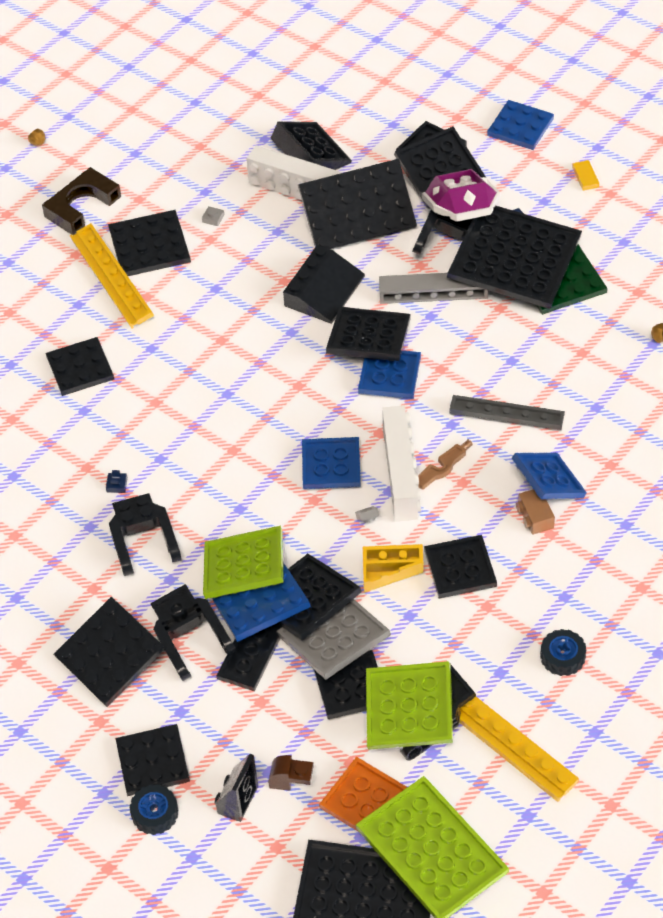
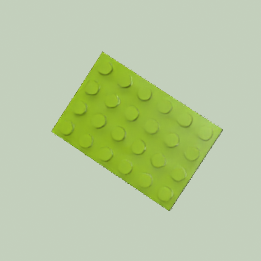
M425 776L418 779L356 824V829L434 918H449L509 873L508 866Z

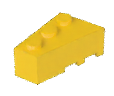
M423 544L362 546L364 593L423 573Z

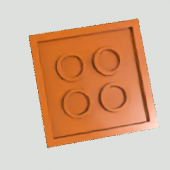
M356 756L320 802L319 807L358 831L356 829L358 822L402 792L407 786Z

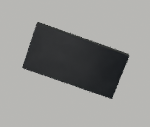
M276 623L238 642L234 639L233 644L237 651L229 656L226 655L216 675L217 680L255 692L280 641L277 630L282 628V626Z

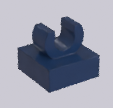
M112 470V473H108L106 492L126 493L127 473H120V470Z

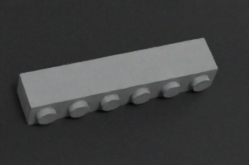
M447 273L379 276L380 304L488 299V290L447 278Z

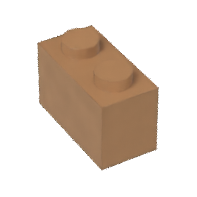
M534 489L519 493L516 508L519 514L522 513L524 525L530 529L531 534L534 535L554 529L555 516L547 500L540 499Z

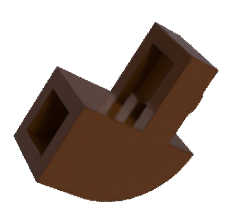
M292 755L275 757L272 761L268 780L269 788L290 791L292 783L311 785L314 762L292 760Z

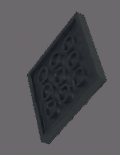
M454 126L401 148L394 153L396 159L399 158L402 169L421 199L422 193L426 192L435 176L473 169L480 177H486Z
M176 209L108 224L118 263L127 276L191 263Z
M339 306L327 343L326 354L400 361L411 314Z
M307 553L289 567L288 570L309 600L311 607L277 624L303 641L362 593L361 587Z
M111 596L53 655L108 707L166 648Z

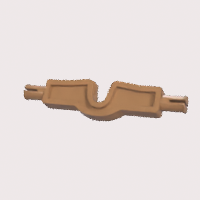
M467 439L461 445L455 444L448 451L440 455L438 463L443 467L438 468L429 464L418 475V487L424 490L435 480L449 475L453 470V466L466 456V450L473 446L472 441Z

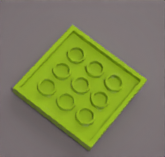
M281 525L205 541L203 595L205 599L284 583L283 531Z
M449 661L366 668L368 750L453 743L451 664Z

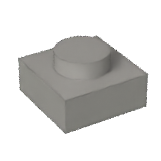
M208 206L202 216V223L218 227L225 215L224 210Z
M374 506L355 512L357 520L364 523L374 521V517L380 515L378 508Z

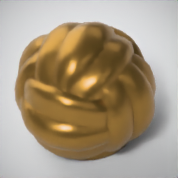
M36 128L28 135V140L32 145L41 146L46 140L43 130Z
M663 323L656 324L651 330L652 338L657 343L663 342Z

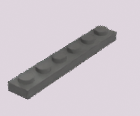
M460 395L452 396L449 414L562 430L565 411Z

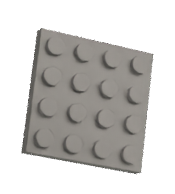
M354 599L303 641L283 627L277 630L280 639L325 680L391 636L390 629Z

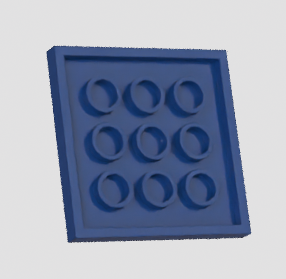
M284 562V583L211 598L237 642L311 607L309 600Z

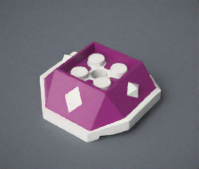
M473 169L435 176L426 192L422 193V199L433 212L443 216H450V219L455 221L491 215L493 208L501 198L500 191L488 178L480 177Z

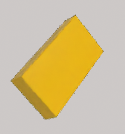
M589 160L572 163V168L583 191L599 187V180Z

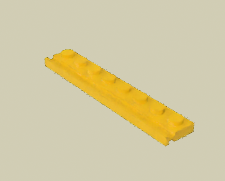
M92 223L76 231L75 235H69L131 329L134 328V325H139L154 316Z
M474 697L460 708V724L557 802L579 782V778L478 697Z

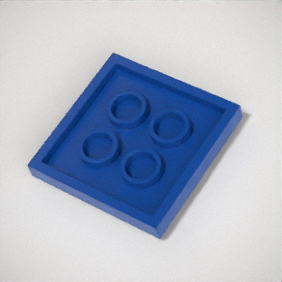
M508 99L488 129L487 136L534 151L554 120V114Z
M402 350L400 361L364 358L358 394L414 399L421 352Z
M359 437L302 439L303 489L361 487Z
M557 452L514 453L512 460L540 499L584 498L587 494L586 490Z

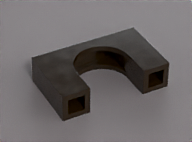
M89 167L42 204L44 217L68 233L75 235L76 231L85 227L83 213L70 206V204L77 198L90 196L111 206L121 198L120 185L92 167Z

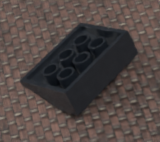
M277 121L271 139L284 154L333 170H337L352 162L349 156L317 122Z
M317 244L283 291L284 306L332 324L336 318L339 306H345L364 279L365 273L334 250Z

